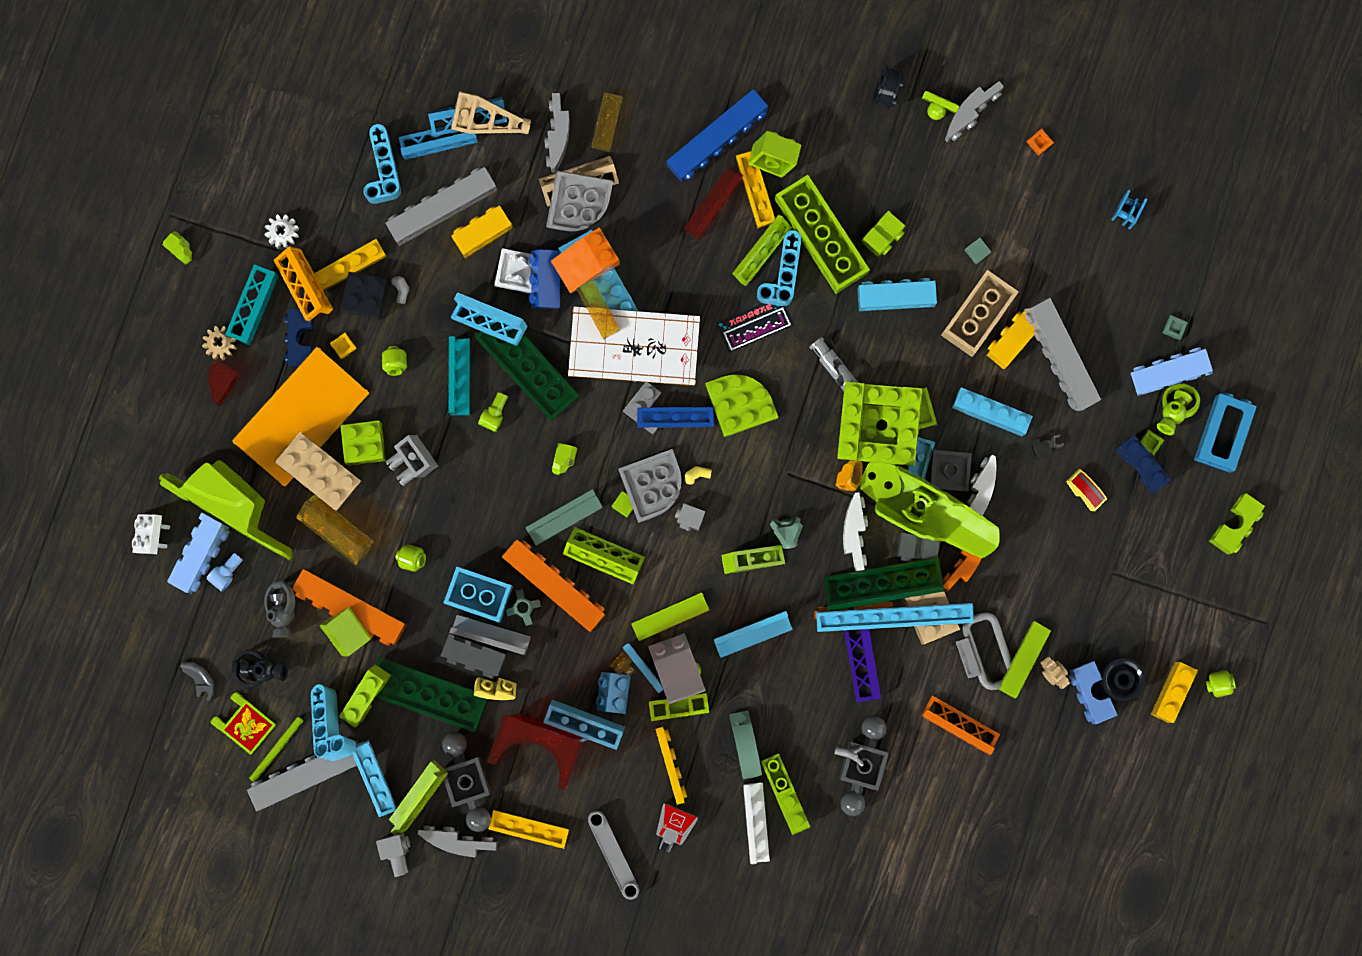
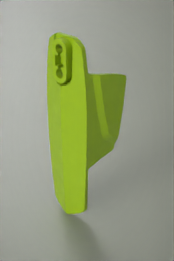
M218 460L213 465L205 463L186 482L168 473L160 475V484L186 501H191L238 532L282 557L291 560L293 553L290 547L258 529L265 500L223 461Z
M870 462L867 465L861 478L860 488L877 502L875 512L879 516L920 538L932 541H945L981 559L991 554L998 547L1000 541L999 527L952 495L898 465ZM871 472H874L876 474L875 479H872L870 477ZM886 482H892L893 487L888 488Z

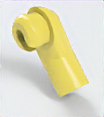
M695 466L685 473V482L691 485L694 484L695 479L698 477L710 479L712 469Z

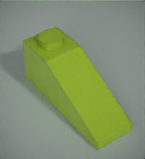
M782 545L721 555L725 574L785 564Z

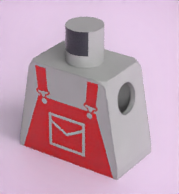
M664 803L656 835L663 837L659 849L670 853L673 843L682 845L697 822L698 817Z

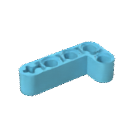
M376 124L370 129V138L380 181L369 183L364 187L365 197L373 204L394 200L401 195V186L389 135L383 125ZM378 132H381V133H382V134H381L382 142H380L379 139L377 138ZM381 150H388L386 156H379ZM385 168H392L390 174H383ZM395 185L396 190L394 192H387L389 186ZM371 190H378L377 195L374 197H370L369 192Z
M795 230L788 231L783 240L777 285L764 283L758 288L757 298L761 303L787 306L792 302L801 245V235ZM791 237H794L795 241L793 249H789ZM787 255H791L795 261L788 263L784 258ZM790 274L792 280L786 282L782 279V275ZM764 289L769 290L771 293L767 298L760 294ZM782 292H786L789 294L790 298L788 300H782L779 294Z
M321 684L314 686L311 691L314 754L328 761H335L352 755L356 749L355 741L339 735L337 694L335 690Z

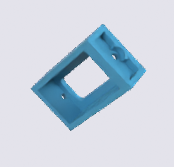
M1223 392L1215 396L1194 460L1231 473L1236 470L1257 406L1252 405V402L1249 400H1238L1233 398L1232 394ZM1229 405L1241 409L1243 416L1228 459L1214 456L1211 450L1225 408Z

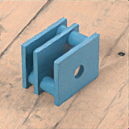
M1128 190L1123 195L1111 220L1114 221L1119 216L1124 219L1122 226L1128 221L1131 222L1128 229H1131L1136 224L1148 199L1145 198L1139 203L1137 202L1138 198L1133 200L1128 197L1130 190ZM1124 203L1131 206L1128 213L1121 210ZM1135 209H1137L1135 215L1133 216L1132 213Z

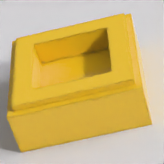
M346 333L330 343L341 360L357 349Z

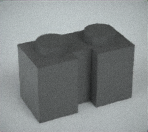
M901 533L897 557H901V561L912 562L913 559L925 560L938 557L940 541L920 538L914 534Z

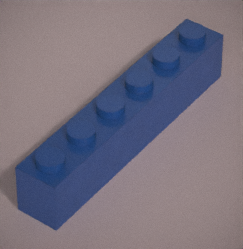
M753 89L669 158L667 166L681 182L685 179L688 181L695 175L694 171L699 167L701 169L710 162L709 159L711 157L720 155L724 151L723 147L728 143L730 145L739 138L738 135L740 133L749 131L753 127L752 123L756 120L761 121L767 115L768 105Z

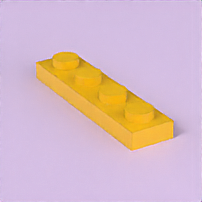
M750 151L736 155V159L757 228L771 225L775 217L760 169L748 165Z
M375 239L314 274L323 291H326L347 279L349 272L358 273L385 258L386 255L378 240Z
M663 727L656 728L677 805L685 803L684 798L687 797L685 787H680L678 781L682 777L679 767H674L673 760H676L674 749H669L668 741H671L668 729L664 730Z
M493 810L489 830L563 849L565 848L569 832L567 828Z

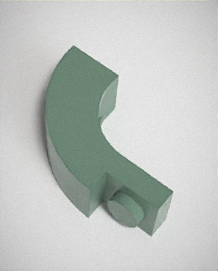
M743 711L729 714L743 779L762 776L749 712Z

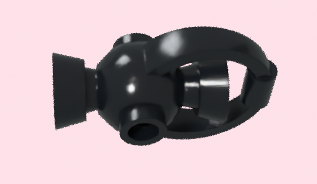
M245 650L239 653L234 661H232L231 673H233L234 679L240 685L256 687L263 682L271 680L273 677L285 681L288 675V665L286 662L276 663L275 665L271 659L266 658L261 652ZM246 654H253L259 659L254 663L245 658L240 668L239 661ZM240 671L243 678L254 675L257 681L247 683L240 678L238 673Z

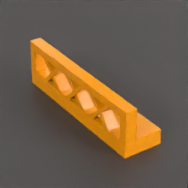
M289 246L274 259L306 321H311L320 312L329 314L333 310L301 249ZM286 257L289 260L288 268H284L281 262ZM292 271L297 275L296 283L291 281ZM300 286L305 289L304 299L299 296ZM308 302H312L315 308L310 313L307 311Z

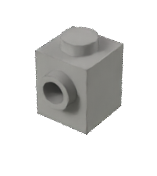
M683 504L682 508L678 507L675 518H678L677 523L680 524V528L690 531L691 528L699 531L705 511Z

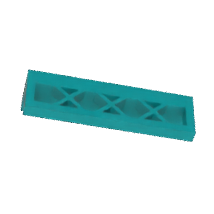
M257 265L253 266L226 331V336L239 340L243 344L251 345L279 277L275 272ZM257 270L266 274L264 281L256 283L254 279ZM256 288L258 292L257 298L249 301L247 297L248 291ZM249 305L251 313L248 317L242 319L240 311ZM241 323L244 328L242 335L233 334L234 326Z
M449 336V414L470 415V339H456L455 336Z

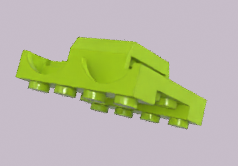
M845 382L837 459L916 466V448L923 389ZM880 420L887 422V428L883 431L877 428V423Z

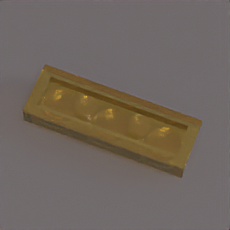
M604 92L592 143L593 149L611 152L623 96Z
M594 280L576 288L603 340L620 332Z

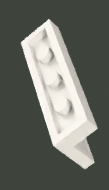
M763 783L743 784L750 863L767 862L770 859Z

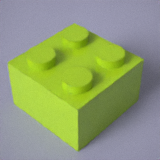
M766 131L753 144L748 165L782 178L796 166L801 144L796 143L793 139L781 137L776 132Z
M380 421L341 425L344 462L346 465L386 461L383 428Z

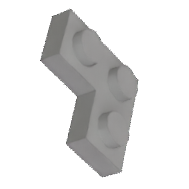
M645 382L623 412L637 422V408H650L661 395V392L648 382ZM644 428V429H646L648 432H650V433L653 435L658 428Z

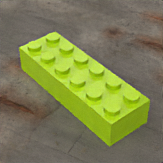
M808 175L776 194V203L793 229L800 233L802 243L835 294L869 273L870 269Z

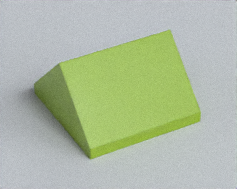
M350 607L319 625L341 656H350L372 638Z

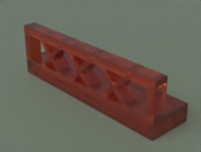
M727 168L684 227V231L699 241L741 184L743 175L739 172L735 174Z

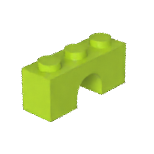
M1247 493L1240 495L1230 510L1239 518L1238 527L1231 529L1225 524L1220 525L1209 542L1226 554L1237 553L1242 546L1240 542L1244 536L1248 537L1252 532L1253 528L1251 526L1255 521L1258 522L1263 516L1264 512L1262 510L1265 506Z
M377 665L372 666L366 672L339 717L353 727L358 726L364 720L372 707L371 703L378 693L382 691L391 675Z
M707 693L693 695L671 704L668 703L667 699L649 702L651 721L709 713Z

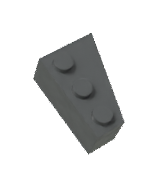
M452 634L448 635L441 654L442 657L447 658L446 662L457 665L458 662L465 665V669L473 672L476 669L483 671L482 675L492 679L494 675L499 677L507 656Z

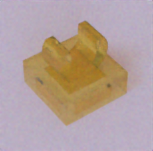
M623 652L610 665L619 675L624 671L630 676L635 671L629 666L633 660Z

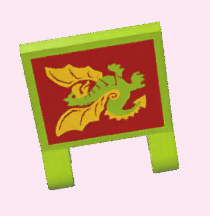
M235 692L231 699L241 707L227 723H224L216 716L211 720V724L252 755L276 724L249 703L242 695Z

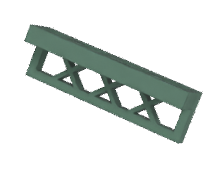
M592 489L525 528L537 546L603 507Z

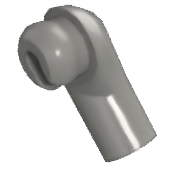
M395 276L392 278L391 283L399 291L396 302L405 304L409 293V286L403 277Z

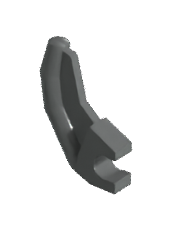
M182 662V671L195 681L197 697H201L202 693L206 691L208 693L206 700L211 701L215 693V683L212 677L202 666L194 662Z

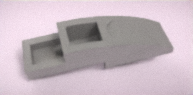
M1000 81L985 92L981 87H978L963 102L948 128L945 137L946 142H949L951 139L953 141L957 140L962 135L961 132L967 128L969 130L977 124L978 113L987 107L986 103L990 100L994 102L1002 95L1001 91L1004 86Z
M552 93V100H549V109L554 113V118H550L551 130L554 131H547L548 137H544L545 149H549V156H546L547 167H551L552 173L557 171L562 162L568 144L570 129L569 111H561L559 93Z
M424 826L423 829L418 830V835L423 839L453 854L476 857L478 850H497L498 841H493V837H481V840H474V836H462V839H459V831H455V827H443V830H435V826Z

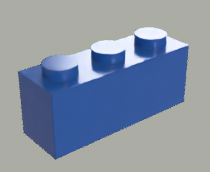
M531 251L529 257L531 265L529 277L531 293L529 301L532 309L560 308V276L551 263V260L557 257L560 251Z

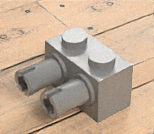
M408 435L394 447L397 453L386 461L387 465L390 464L388 467L393 471L403 462L406 463L408 468L397 476V480L401 479L399 483L403 486L414 477H425L438 467L417 435Z
M404 833L377 840L380 859L391 861L394 877L408 873L404 855L409 852L408 848L411 847L409 837L405 836Z

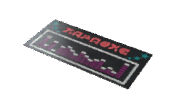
M765 303L716 323L729 353L794 326L786 306Z

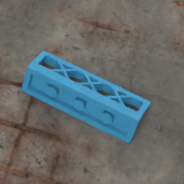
M503 97L488 100L505 109ZM456 106L428 112L433 136L458 132L451 128L448 129L452 125L451 122ZM477 107L475 109V113L479 112L485 117L482 120V122L475 124L488 123L489 121L485 120L487 118L490 119V112L488 111L486 114L483 112L486 111L484 108ZM503 115L501 119L494 120V124L507 122L506 116ZM442 119L448 123L444 130L436 131L435 120Z
M446 126L436 128V131L444 130ZM432 129L399 137L404 160L478 143L476 134H459V131L453 132V136L440 138L441 135L433 136ZM431 135L436 138L433 141L422 143L425 136ZM413 140L417 144L405 147L404 141Z

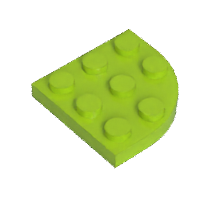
M728 375L705 383L724 437L778 419L770 394L762 384L753 378L744 375Z

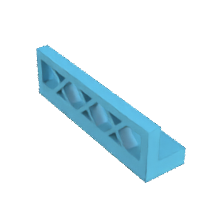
M457 292L454 300L458 305L451 316L453 320L513 345H518L527 328L523 319ZM462 308L469 310V316L464 318L458 316ZM481 315L484 316L486 322L479 325L475 323L474 318ZM501 323L502 329L497 331L491 329V324ZM516 329L518 333L512 339L508 337L507 331Z
M785 611L716 638L714 643L720 658L788 632L792 630L788 614Z

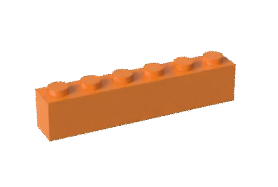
M516 540L502 558L591 633L604 618L605 614L603 611L605 609L597 602L593 605L588 600L590 596L582 589L578 592L574 588L575 583L568 577L564 580L559 576L561 571L554 565L550 567L544 563L546 559L538 552L536 554L530 551L531 546L527 542Z
M304 569L292 588L296 592L295 596L304 601L306 598L312 600V605L321 610L323 607L330 610L328 614L332 616L350 607L371 637L374 634L380 637L379 641L387 646H390V644L396 645L407 624Z

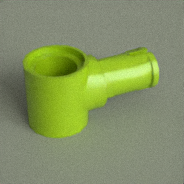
M498 392L491 407L484 409L478 424L497 432L503 419L501 411L508 397Z

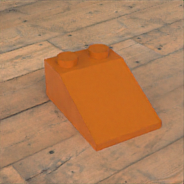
M600 228L582 237L551 260L570 294L620 265L617 255Z

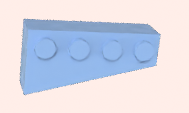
M1201 347L1190 350V354L1185 356L1180 353L1171 356V360L1166 362L1163 359L1152 362L1153 366L1145 368L1144 365L1133 369L1134 372L1131 373L1137 395L1140 396L1163 389L1164 386L1169 387L1182 383L1183 380L1197 379L1202 374L1206 376L1211 375L1213 370L1206 349L1201 350Z
M201 513L199 517L202 520L201 523L194 527L191 533L192 541H189L183 549V559L180 558L177 561L167 581L189 594L197 591L201 583L199 581L200 578L208 572L212 557L215 558L218 555L220 543L225 541L230 533L228 525L204 513Z

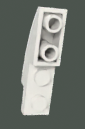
M994 455L984 458L980 465L982 468L979 475L975 473L970 481L973 484L970 489L976 492V495L972 493L967 504L982 516L989 504L995 485L996 457Z
M859 492L855 493L850 501L843 530L844 554L852 553L855 571L864 570V566H867L865 554L862 555L861 547H864L863 538L858 533L866 530L865 527H868L867 516H863L862 508H865L863 496L860 497Z

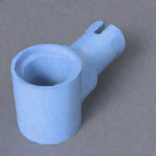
M234 553L223 566L215 567L206 579L221 592L224 591L233 580V571L243 560Z

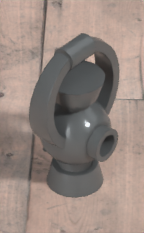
M275 581L269 586L265 594L266 617L276 627L273 630L272 638L291 637L290 630L286 626L295 617L293 612L295 608V595L291 586L285 583V581ZM284 588L286 591L285 594H273L275 589Z

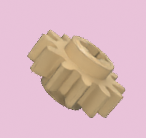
M215 326V332L207 330L209 337H203L207 343L203 344L202 347L208 349L206 354L208 356L212 355L213 359L216 360L220 355V358L225 360V354L232 356L230 350L237 349L232 345L237 340L225 335L227 331L225 326L221 328V331ZM219 339L222 342V346H218L217 341Z
M1047 657L1041 662L1044 668L1042 673L1053 686L1056 684L1061 689L1070 684L1066 677L1068 673L1059 661L1054 662L1050 657Z

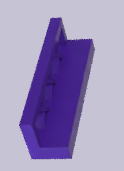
M859 629L860 637L857 641L849 637L848 630H844L856 702L881 699L869 629ZM856 645L863 649L864 655L860 660H857L852 654ZM859 665H862L867 670L863 680L856 676L855 670ZM862 684L870 688L871 696L860 698L859 689Z

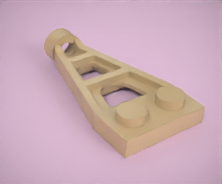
M459 91L451 129L469 134H528L531 120L521 118L478 95ZM477 107H482L490 112L491 116L488 123L475 124L473 122ZM496 114L509 118L506 127L494 125Z

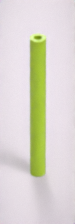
M297 716L249 777L251 781L256 782L303 723V719Z

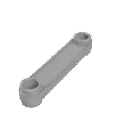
M593 811L588 816L589 826L622 895L629 900L635 899L639 894V886L605 815L601 811ZM594 814H599L602 817V823L599 825L593 824L591 817ZM629 885L636 888V893L632 896L627 895L625 892V888Z

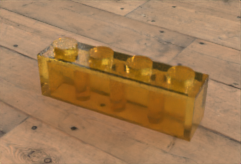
M316 494L303 504L296 517L355 565L367 556L374 544L371 538Z

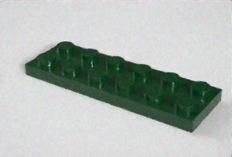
M499 322L490 325L493 331L502 329ZM516 329L507 331L508 337L512 339L518 333ZM482 331L475 336L478 342L551 422L580 397L524 334L517 346Z
M939 557L824 577L828 611L944 592Z
M378 658L376 665L391 676L376 698L476 733L488 699L474 696V690L387 659Z

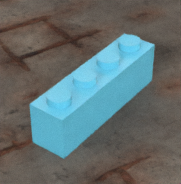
M924 278L919 279V282H911L909 279L900 280V283H892V281H882L881 284L863 282L858 287L859 311L935 307L937 304L935 281Z
M962 387L958 390L951 407L1019 436L1026 434L1033 417Z
M552 700L543 722L615 750L618 748L625 726Z

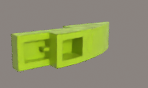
M777 754L761 761L792 835L810 828L780 755Z

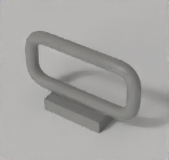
M988 612L974 615V623L983 620L991 622L1008 670L1012 659L998 619ZM964 623L963 634L965 639L956 641V645L967 677L978 676L983 687L989 690H997L1002 680L993 683L987 680L970 630L971 625L974 623Z

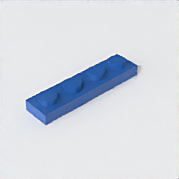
M713 407L637 408V428L714 426Z

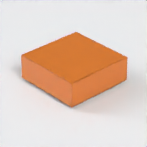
M1040 129L1027 140V143L1038 156L1054 143L1043 129Z

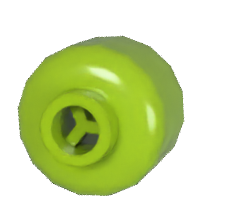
M390 346L382 353V369L388 375H401L406 370L407 357L404 350L399 349L398 346Z
M407 544L397 551L396 560H398L400 568L415 572L424 566L426 554H424L422 548Z
M1227 670L1211 673L1209 681H1206L1208 692H1213L1215 697L1231 695L1234 689H1236L1233 674H1229Z

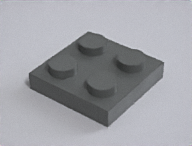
M933 450L930 483L941 490L969 492L972 453Z

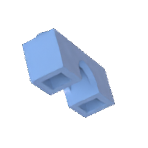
M1094 661L1069 670L1071 673L1069 679L1072 685L1077 687L1079 692L1077 693V698L1086 708L1084 714L1088 722L1098 724L1117 716L1110 697L1097 700L1091 694L1092 685L1102 680Z

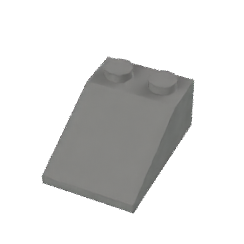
M685 633L648 646L669 704L706 691Z

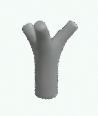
M862 746L856 749L836 747V755L848 757L856 761L860 766L864 765L857 754L863 750Z

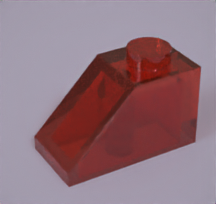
M218 360L208 370V381L213 403L221 407L241 374Z

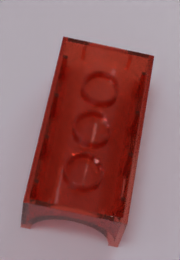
M517 713L505 714L487 762L496 765L508 760L511 752L521 743L538 744L547 749L555 758L560 774L558 788L566 790L574 782L588 739Z

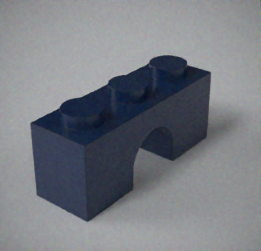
M307 308V311L310 313L312 309ZM288 309V314H285V325L288 326V333H285V344H288V352H285V363H288L290 368H298L314 350L311 346H301L299 343V337L304 331L314 330V318L311 321H306L300 309Z
M1135 435L1115 449L1127 464H1131L1138 471L1141 477L1139 480L1151 494L1157 492L1171 481Z

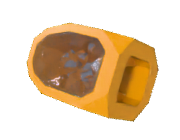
M849 460L842 467L841 472L838 473L836 486L846 491H855L859 487L862 478V462Z

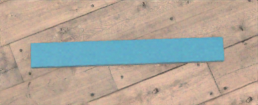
M973 603L816 612L817 632L974 623Z

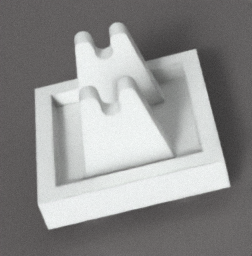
M502 248L495 287L531 293V284L529 282L531 274L529 257L531 254Z
M138 514L134 524L136 530L135 537L132 540V553L157 554L158 548L167 549L166 544L158 543L160 529H170L169 525L161 524L162 516Z

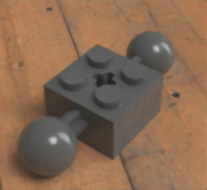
M870 716L863 721L862 733L865 736L863 745L850 741L847 749H856L862 746L863 750L857 753L858 758L862 762L865 760L866 765H868V769L861 771V767H859L856 761L848 757L844 758L839 779L852 783L850 792L843 795L840 805L842 811L849 816H857L864 811L865 799L862 796L864 787L877 791L880 787L889 753L874 749L876 741L883 738L887 729L884 720L878 716Z
M451 732L442 741L444 752L448 756L453 757L455 764L444 768L448 772L444 779L452 807L467 803L469 807V812L466 816L467 826L475 832H481L489 827L491 816L487 809L480 806L478 799L492 794L481 758L477 757L466 761L464 756L467 748L466 738L461 733ZM464 776L471 780L469 787L462 784Z

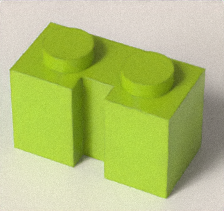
M888 211L863 238L861 243L877 257L881 254L886 255L892 248L890 244L894 240L898 241L904 235L903 229L905 225Z

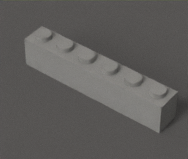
M485 167L482 169L476 168L468 177L458 178L452 186H445L439 189L436 195L432 197L429 195L421 200L422 203L407 207L404 210L405 212L400 215L395 214L391 216L386 225L398 246L493 194L497 191L496 185Z
M1044 298L1025 308L1026 320L1029 324H1032L1035 330L1034 335L1043 346L1042 351L1045 357L1049 358L1052 364L1051 369L1060 380L1059 385L1069 398L1068 403L1070 407L1075 411H1082L1100 401L1101 398L1051 298Z
M353 754L335 761H328L320 757L316 758L313 755L304 759L305 763L300 766L296 763L287 767L288 771L280 774V771L269 775L270 779L262 782L261 779L252 783V788L248 789L247 792L255 810L260 811L357 766Z

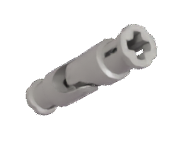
M823 337L819 338L809 347L819 356V361L843 391L845 382L859 383L836 353L828 348Z

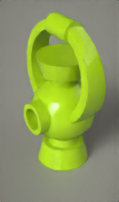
M1183 383L1172 385L1166 389L1162 397L1164 419L1157 424L1158 430L1167 435H1174L1176 424L1183 422L1185 418H1189L1197 412L1200 406V396L1194 387ZM1175 391L1174 401L1167 403L1168 395ZM1189 394H1193L1196 404L1192 409L1186 411L1185 406L1193 400Z

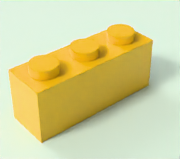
M499 205L498 207L493 206L489 208L482 217L477 216L473 218L466 227L461 226L457 228L451 236L463 256L467 258L513 229Z
M1019 311L1012 319L1014 321L1011 327L1006 326L1000 333L1001 339L998 342L994 340L987 348L990 350L987 356L1002 369H1005L1034 336L1035 330L1032 324H1029L1026 320L1025 311L1023 313Z
M1175 662L1151 715L1167 723H1174L1198 670L1182 662Z

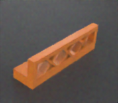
M931 696L921 714L925 719L988 755H991L994 751V745L1000 736L999 733L934 696ZM934 701L941 705L943 713L936 715L929 711ZM956 713L960 723L952 724L948 722L946 714ZM973 723L976 733H967L963 724ZM989 732L994 735L989 745L982 741L981 733Z

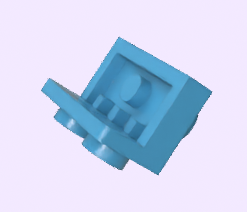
M601 672L598 681L599 693L596 698L597 711L626 714L631 675Z

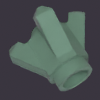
M798 516L781 521L778 519L771 520L770 526L784 549L798 546V537L803 527Z
M523 589L516 590L517 601L513 607L506 609L507 616L517 614L523 618L526 626L533 623L530 615L534 608L541 607L540 601H529L525 598Z

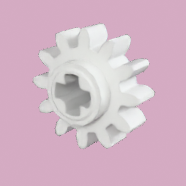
M276 215V221L270 218L271 226H265L269 230V232L265 233V236L270 238L269 243L271 245L275 243L278 249L281 247V244L285 248H288L287 243L289 242L294 245L293 237L299 238L298 234L295 233V231L299 230V227L294 225L295 220H289L287 215H284L283 219ZM280 229L285 231L283 235L279 232Z

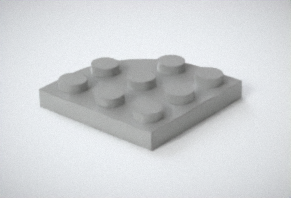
M557 170L546 227L564 231H579L588 228L605 213L609 204L613 181Z
M672 449L618 469L638 523L666 512L675 503L680 493L681 472Z

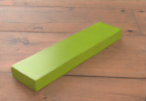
M778 215L732 273L744 286H747L784 239L785 234L792 229L791 225L782 216Z
M699 593L631 623L638 641H641L709 611L703 594Z
M1035 621L1032 622L998 688L999 690L1013 698H1017L1051 630Z

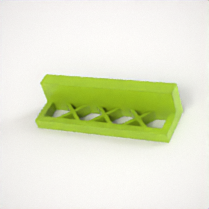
M574 527L563 552V555L631 584H634L645 559L642 555ZM575 535L580 536L585 541L580 542L574 539ZM592 544L601 545L602 548L597 549ZM615 551L619 553L620 556H613L610 552ZM628 559H634L638 561V564L634 565Z
M435 760L429 763L389 820L395 825L391 830L392 834L398 835L407 831L447 776L448 772Z

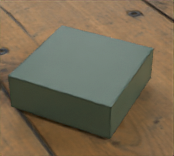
M981 238L964 250L976 265L992 253Z
M1170 315L1162 333L1181 340L1188 322Z

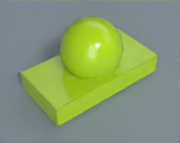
M925 91L922 99L931 103L927 112L933 120L942 119L946 114V110L956 114L960 107L928 91Z

